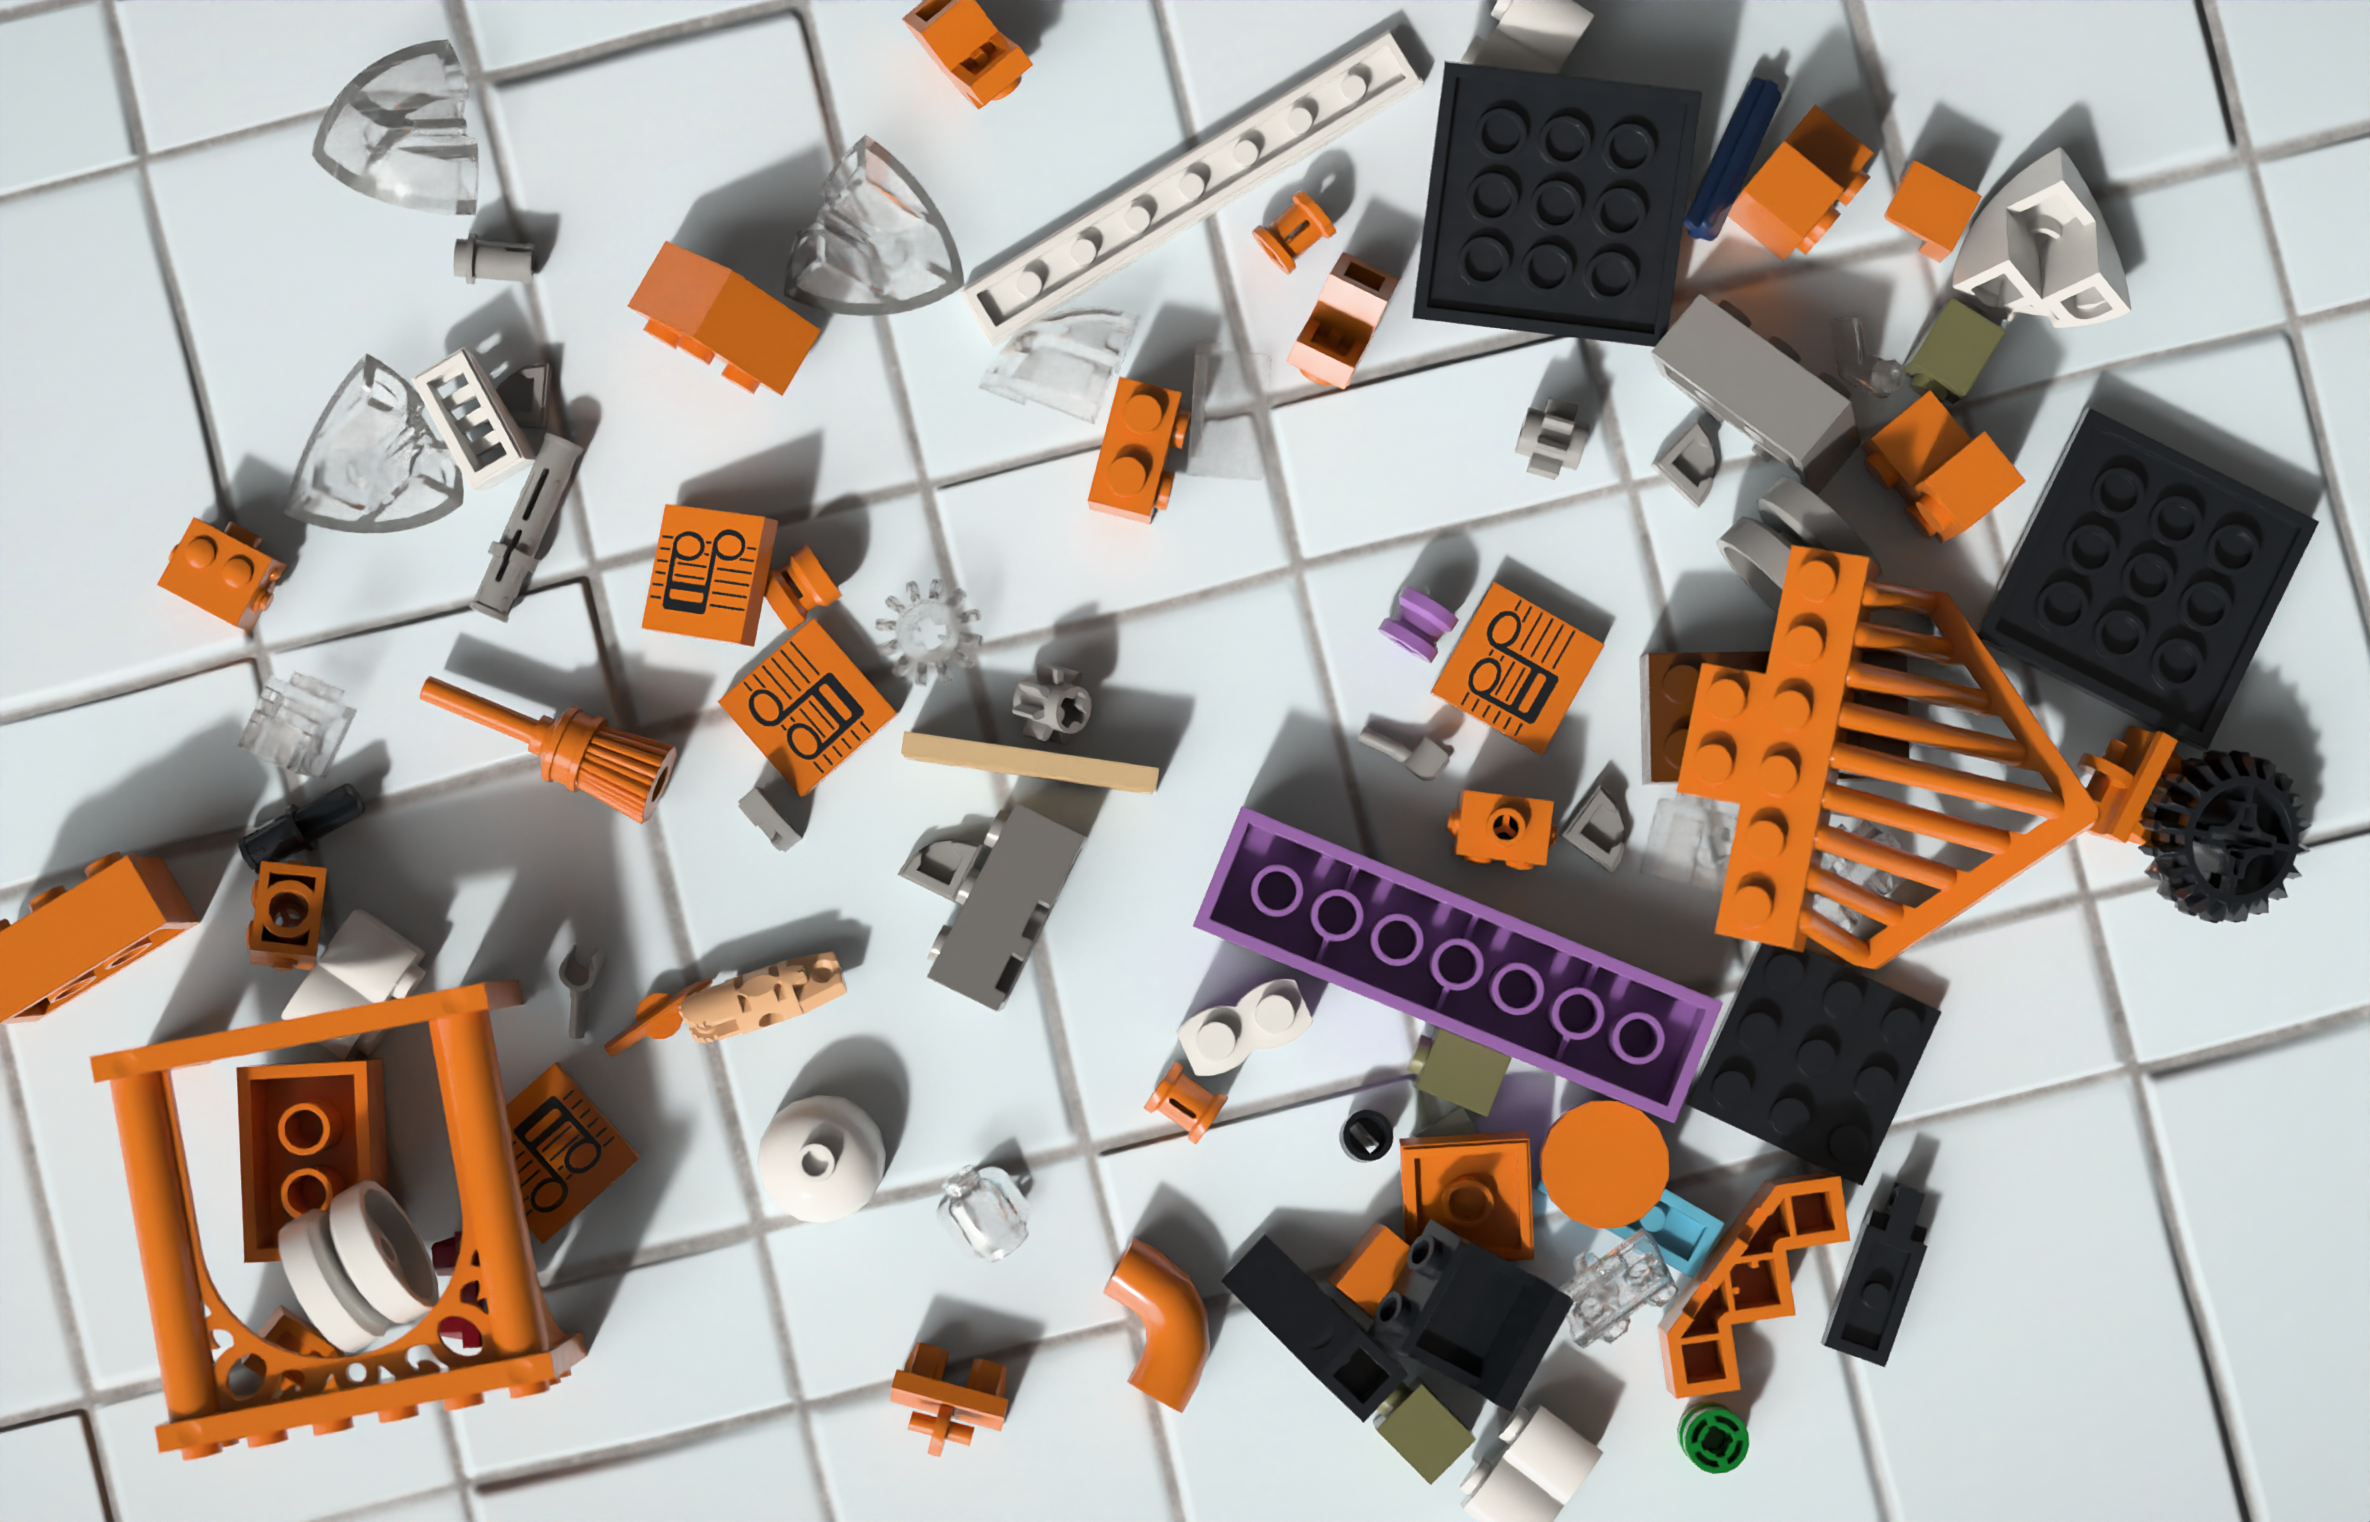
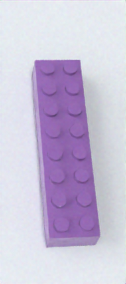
M1241 806L1193 924V927L1673 1123L1676 1122L1723 1005L1721 1001Z

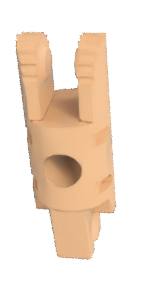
M830 951L784 960L727 979L724 983L703 989L699 993L694 992L693 995L687 996L686 999L682 1000V1004L679 1005L680 1011L678 1012L684 1023L690 1026L689 1031L695 1041L698 1040L700 1044L714 1043L718 1039L723 1040L741 1033L744 1035L803 1015L846 994L847 987L839 961L835 953Z

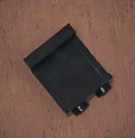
M1430 1219L1422 1235L1410 1247L1407 1262L1392 1289L1380 1301L1375 1319L1367 1333L1403 1357L1409 1356L1474 1389L1492 1403L1513 1413L1575 1299L1535 1274Z

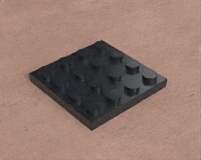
M1445 60L1412 318L1655 347L1668 332L1702 92L1692 89Z
M2089 408L2083 412L1975 632L1983 643L2200 751L2208 750L2319 521Z

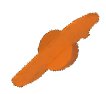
M710 978L695 982L674 996L666 993H653L646 996L638 1005L636 1022L604 1045L608 1055L613 1057L627 1050L646 1036L653 1039H666L673 1036L680 1029L683 1022L678 1012L680 1011L679 1005L682 1004V1000L686 999L687 996L693 995L694 992L699 993L701 990L709 988L713 980Z

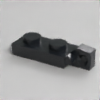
M1894 1182L1884 1211L1870 1209L1866 1223L1862 1222L1820 1342L1822 1345L1883 1367L1887 1364L1928 1247L1924 1244L1927 1228L1915 1224L1925 1197V1193L1919 1189Z

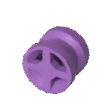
M1405 586L1398 596L1400 607L1393 617L1384 618L1378 630L1409 653L1428 663H1432L1438 654V640L1443 633L1452 631L1459 620L1454 614L1431 598L1413 588Z

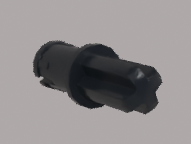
M345 783L302 808L291 804L285 808V814L275 819L272 823L239 838L238 846L248 866L259 875L261 861L279 863L304 849L308 851L317 849L319 838L359 817L365 810L364 802L355 787L350 783Z

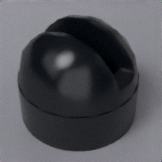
M1361 1110L1352 1114L1343 1122L1339 1132L1340 1145L1344 1153L1352 1160L1360 1163L1373 1162L1382 1158L1390 1150L1393 1143V1129L1388 1119L1381 1113L1374 1110ZM1354 1124L1370 1143L1376 1147L1371 1153L1350 1132Z

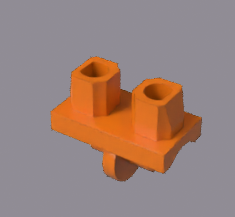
M2129 725L2121 742L2116 739L2110 740L2102 758L2093 754L2083 753L2077 766L2092 775L2086 790L2101 811L2100 821L2086 830V832L2125 844L2129 841L2142 845L2151 840V831L2145 829L2138 821L2149 817L2154 818L2155 812L2146 808L2145 805L2154 787L2160 791L2167 792L2162 775H2167L2171 772L2181 774V760L2184 759L2174 751L2178 740L2161 731L2153 733Z
M917 1342L905 1364L904 1371L896 1369L891 1387L890 1402L938 1414L935 1417L913 1411L909 1422V1430L932 1436L928 1454L941 1457L945 1440L970 1446L975 1427L953 1422L951 1418L1001 1432L1009 1399L1004 1398L1007 1367L1003 1364L984 1359H974L966 1388L942 1382L949 1352L940 1347Z

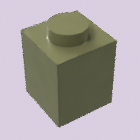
M1951 297L1939 307L1900 369V372L1912 379L1909 386L1920 396L1931 390L1941 403L1947 400L1955 404L1967 395L2006 330Z
M1435 1027L1431 1038L1420 1035L1409 1060L1407 1070L1416 1074L1412 1084L1413 1087L1488 1117L1512 1057Z
M1419 1377L1409 1386L1402 1382L1376 1409L1380 1415L1373 1421L1375 1430L1430 1485L1477 1440L1473 1432Z

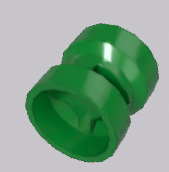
M1713 1401L1699 1402L1689 1407L1680 1418L1677 1427L1678 1443L1683 1453L1701 1470L1712 1474L1727 1473L1737 1468L1746 1458L1749 1448L1748 1431L1743 1421L1725 1405Z

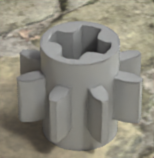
M1549 397L1544 411L1528 407L1515 448V453L1530 457L1526 472L1555 480L1559 475L1561 467L1577 470L1590 428L1589 424L1575 421L1578 405Z
M1040 663L1037 666V675H1029L1019 681V685L1014 693V708L1012 711L1021 720L1026 721L1022 732L1024 736L1043 742L1047 740L1066 745L1068 734L1076 733L1085 728L1091 714L1092 695L1088 694L1084 688L1079 687L1083 675L1081 672Z

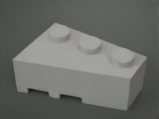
M1700 293L1651 351L1659 373L1719 424L1725 420L1755 442L1756 445L1752 448V451L1766 463L1774 456L1799 475L1803 486L1818 495L1861 444L1852 404L1849 401L1852 397L1850 391L1830 374L1821 372L1816 377L1799 365L1801 361L1799 354L1780 338L1771 336L1766 341L1749 329L1752 325L1749 318L1730 302L1722 300L1716 305Z
M1018 803L1015 804L1011 814L1000 809L984 841L985 845L993 849L981 871L972 867L967 874L955 900L962 904L963 907L952 928L943 925L927 957L928 960L934 962L927 978L996 1012L1003 1010L1087 837Z

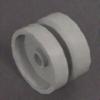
M1784 475L1756 501L1763 522L1742 516L1716 541L1720 553L1731 568L1777 614L1791 545L1870 557L1880 567L1878 577L1882 574L1879 561L1854 529L1811 490Z

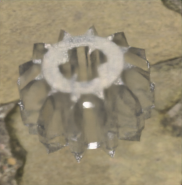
M941 579L932 580L929 589V599H923L921 589L915 581L908 582L906 584V591L912 601L911 604L905 607L898 598L892 595L888 596L885 600V604L890 610L899 615L898 620L893 621L885 618L876 620L875 628L878 631L896 634L895 639L883 642L877 647L878 653L882 657H889L903 651L902 656L895 662L892 673L901 678L908 673L914 663H917L915 683L919 687H927L930 680L931 667L937 668L938 676L944 685L952 684L954 681L953 674L947 663L954 659L963 669L970 671L974 666V662L969 656L960 651L961 646L966 645L978 648L984 644V638L981 635L963 632V628L978 623L982 616L978 609L968 610L958 615L955 614L967 599L966 592L961 588L954 591L947 601L943 603L944 583ZM927 617H930L936 625L946 624V636L938 635L942 644L935 649H929L923 641L914 642L913 639L914 631H922L917 625L918 622Z

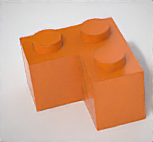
M1814 105L1734 201L1728 217L1783 262L1795 248H1798L1806 255L1841 215L1832 206L1836 199L1844 206H1847L1870 179L1871 176L1861 168L1874 152L1819 107Z
M665 241L627 305L648 320L643 331L673 349L678 347L707 365H710L715 357L726 365L721 376L751 394H754L760 385L783 396L821 332L819 328L734 270L668 241Z
M1931 390L1918 398L1860 446L1868 455L1863 462L1871 476L1887 490L1893 486L1909 505L1904 509V513L1914 528L1927 539L1934 535L1940 543L1968 530L2026 482L1985 431L1971 439Z

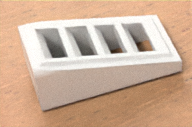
M468 347L459 349L411 378L471 490H488L534 464L537 457L529 442ZM464 374L469 384L442 398L437 389ZM477 397L481 407L457 420L452 411ZM490 421L494 430L471 443L466 434ZM502 444L506 454L486 465L480 456Z

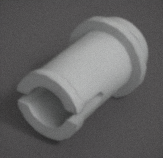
M470 233L468 239H456L454 248L455 277H466L467 284H474L476 278L532 284L535 266L534 243L527 242V244L478 240L477 233Z

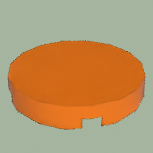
M1616 1100L1588 1101L1566 1110L1548 1129L1540 1150L1541 1178L1550 1200L1571 1220L1594 1229L1621 1228L1642 1219L1661 1199L1669 1178V1150L1659 1128L1641 1110Z

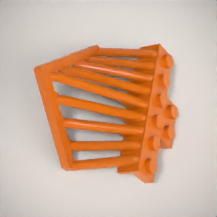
M1791 545L1766 674L1702 663L1676 792L1683 795L1740 805L1715 929L1716 934L1785 947L1804 952L1808 936L1853 965L1879 970L2097 824L2101 818V811L1948 593L1877 581L1880 567L1870 557ZM1881 608L1920 614L1924 618H1932L1945 638L1869 622L1870 614ZM1884 651L1933 661L1942 665H1964L1981 689L1861 662L1863 652ZM1855 692L1884 694L1973 713L1977 716H2000L2016 740L1853 703ZM1847 731L1896 739L2002 763L2014 768L2037 771L2042 775L2053 793L1846 744ZM1839 772L1891 781L2045 817L2047 820L2027 834L2001 830L1837 784ZM1831 814L1878 822L1994 854V856L1970 872H1965L1830 826ZM1823 853L1852 860L1937 888L1941 891L1918 907L1913 908L1895 902L1821 867ZM1815 894L1830 899L1888 927L1869 940L1862 941L1813 908Z

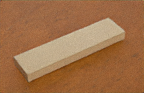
M904 731L901 754L908 760L1153 795V792L1157 791L1159 768L907 731Z

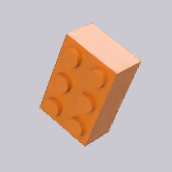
M119 851L113 852L89 865L84 870L88 879L72 889L66 891L65 887L60 885L34 898L28 903L32 913L13 924H10L8 919L0 920V1024L35 1022L201 923L162 857L138 856L137 853L122 857Z
M383 1058L256 1064L236 1067L244 1263L282 1261L279 1252V1231L283 1226L311 1209L324 1210L330 1214V1203L334 1197L362 1180L374 1181L388 1192Z

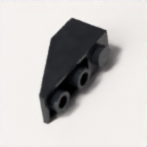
M1266 1234L1222 1278L1221 1282L1363 1423L1408 1376L1405 1367L1373 1336L1367 1333L1368 1331Z

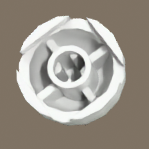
M815 1095L793 1101L772 1118L760 1139L757 1165L763 1188L780 1209L799 1220L829 1223L850 1217L873 1198L884 1179L886 1153L881 1129L865 1109L844 1097Z

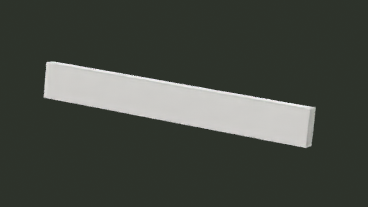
M1389 29L959 290V293L994 348L1422 88L1424 82L1393 31Z

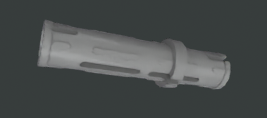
M547 432L500 541H492L488 553L493 555L474 600L469 605L470 608L504 623H507L509 620L508 616L528 571L532 573L536 571L539 560L534 557L552 516L558 507L560 498L579 455H582L584 450L582 447Z

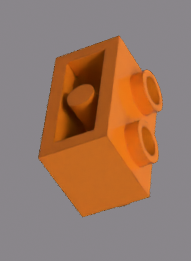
M1119 377L1087 500L1089 509L1150 525L1155 508L1166 511L1175 478V473L1165 471L1170 447L1182 449L1191 412L1180 409L1182 392Z

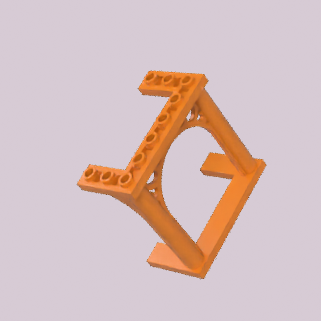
M519 980L478 983L90 1056L94 1083L109 1081L168 1413L169 1420L155 1426L159 1453L181 1449L183 1460L198 1459L222 1453L224 1447L240 1443L239 1439L246 1437L248 1448L262 1447L289 1440L287 1429L312 1425L314 1436L325 1435L351 1429L354 1427V1416L378 1412L379 1423L394 1422L420 1415L418 1404L443 1400L445 1411L458 1410L485 1403L483 1392L508 1387L510 1398L532 1396L550 1391V1386L561 1383V1378L572 1375L571 1367L587 1356L583 1332L566 1334L556 1324L545 1300L534 1264L489 1013L492 1010L524 1005ZM429 1021L463 1217L460 1253L450 1282L434 1308L416 1327L401 1338L376 1350L353 1356L318 1357L304 1355L275 1345L252 1331L230 1310L221 1298L209 1274L202 1250L171 1071L211 1064L213 1061ZM476 1250L478 1251L480 1266L473 1264ZM475 1280L479 1281L480 1291L477 1300L486 1298L489 1312L477 1304L463 1301L462 1290L465 1285ZM204 1303L212 1313L208 1317H206ZM449 1316H459L471 1321L482 1335L483 1345L480 1352L476 1355L465 1356L452 1351L444 1343L440 1335L441 1322ZM213 1330H224L232 1335L234 1346L225 1350L215 1364L212 1350H217L221 1346L215 1340ZM427 1345L434 1357L446 1365V1367L440 1368L430 1360H419L416 1363L418 1368L409 1363V1350L414 1346ZM247 1354L261 1356L267 1367L266 1379L262 1387L256 1393L235 1396L230 1390L229 1385L230 1373L234 1365L241 1357ZM353 1363H359L364 1366L366 1376L363 1381H355L350 1377L349 1368ZM381 1366L391 1373L393 1377L380 1379ZM297 1369L304 1374L306 1382L302 1390H299L300 1385L296 1383L283 1390L279 1398L272 1399L279 1389L284 1371ZM333 1375L338 1387L324 1389Z

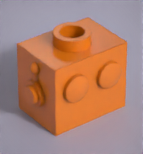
M193 517L180 543L172 549L169 555L170 562L157 585L235 627L252 632L262 611H266L271 605L274 598L272 593L287 564L259 550L264 538L246 528L229 521L223 531L210 523Z
M1469 790L1459 792L1457 808H1454L1453 813L1449 812L1446 831L1451 832V837H1453L1451 855L1464 857L1463 860L1477 865L1491 864L1492 861L1505 862L1506 866L1517 870L1533 869L1534 866H1546L1548 849H1550L1551 845H1555L1557 837V826H1553L1552 821L1554 801ZM1502 815L1501 826L1493 829L1495 820ZM1510 817L1515 820L1517 831L1509 827ZM1505 832L1512 839L1502 840L1496 835Z
M287 860L285 863L261 861L259 880H255L251 891V905L255 909L254 921H250L245 939L247 949H250V964L272 966V969L282 972L292 971V968L312 970L316 966L327 868L305 866L304 862ZM289 914L295 915L298 919H291ZM280 916L283 919V923L281 926L276 924V921Z

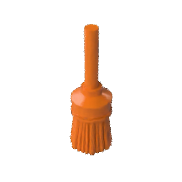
M432 676L426 679L420 693V699L529 744L528 752L540 756L541 777L543 780L548 782L557 781L566 785L568 790L575 793L583 790L640 824L650 820L661 796L665 792L678 754L675 745L609 728L607 719L601 716L592 717L583 713L581 708L571 706L557 719L543 715L539 720H536Z

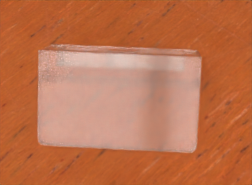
M1197 341L1188 476L1257 481L1263 478L1272 358L1269 354L1222 350L1221 342Z

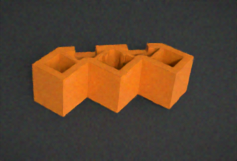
M1824 1171L1764 1180L1699 1268L1694 1279H1691L1657 1325L1666 1387L1676 1399L1741 1390L1731 1324L1796 1315L1786 1250L1850 1241L1841 1176Z

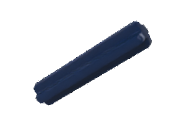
M1753 77L1747 82L1683 220L1684 225L1688 229V235L1692 238L1713 241L1718 237L1782 98L1781 92L1777 89L1778 83L1774 80Z

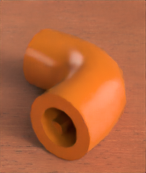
M1133 1237L1103 1290L1105 1295L1133 1310L1141 1318L1146 1328L1147 1341L1143 1353L1127 1382L1161 1403L1183 1413L1199 1385L1210 1351L1208 1311L1191 1277L1164 1253Z

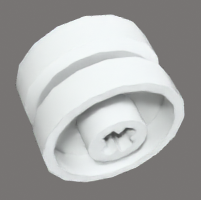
M362 1180L336 1195L330 1203V1214L324 1210L311 1209L285 1224L279 1231V1252L285 1273L298 1300L323 1335L344 1352L355 1353L382 1338L389 1328V1319L396 1323L406 1324L433 1309L439 1301L438 1280L431 1258L420 1235L404 1210L390 1193L374 1181Z

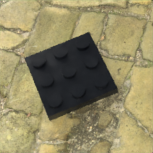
M1758 942L1685 1104L1863 1186L1942 1011L1806 948L1804 952Z

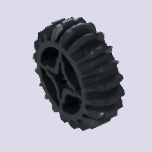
M2211 750L2203 752L2202 759L2189 758L2181 760V774L2171 772L2167 775H2162L2167 790L2166 794L2155 793L2149 797L2152 805L2157 808L2154 818L2149 817L2138 821L2145 829L2151 831V840L2137 848L2144 855L2154 857V860L2145 869L2144 873L2153 880L2161 881L2156 893L2160 894L2165 900L2175 902L2174 908H2177L2179 912L2190 916L2197 915L2201 920L2211 923L2223 922L2224 920L2233 923L2246 922L2249 913L2255 915L2269 913V898L2275 900L2288 898L2283 884L2285 878L2295 879L2302 877L2293 864L2296 855L2300 856L2311 852L2304 844L2299 843V833L2312 825L2306 819L2296 817V813L2306 800L2301 798L2299 794L2289 792L2294 780L2284 773L2275 772L2276 765L2272 764L2271 761L2253 757L2248 752L2232 750L2231 752ZM2230 833L2238 835V839L2219 840L2211 838V834Z

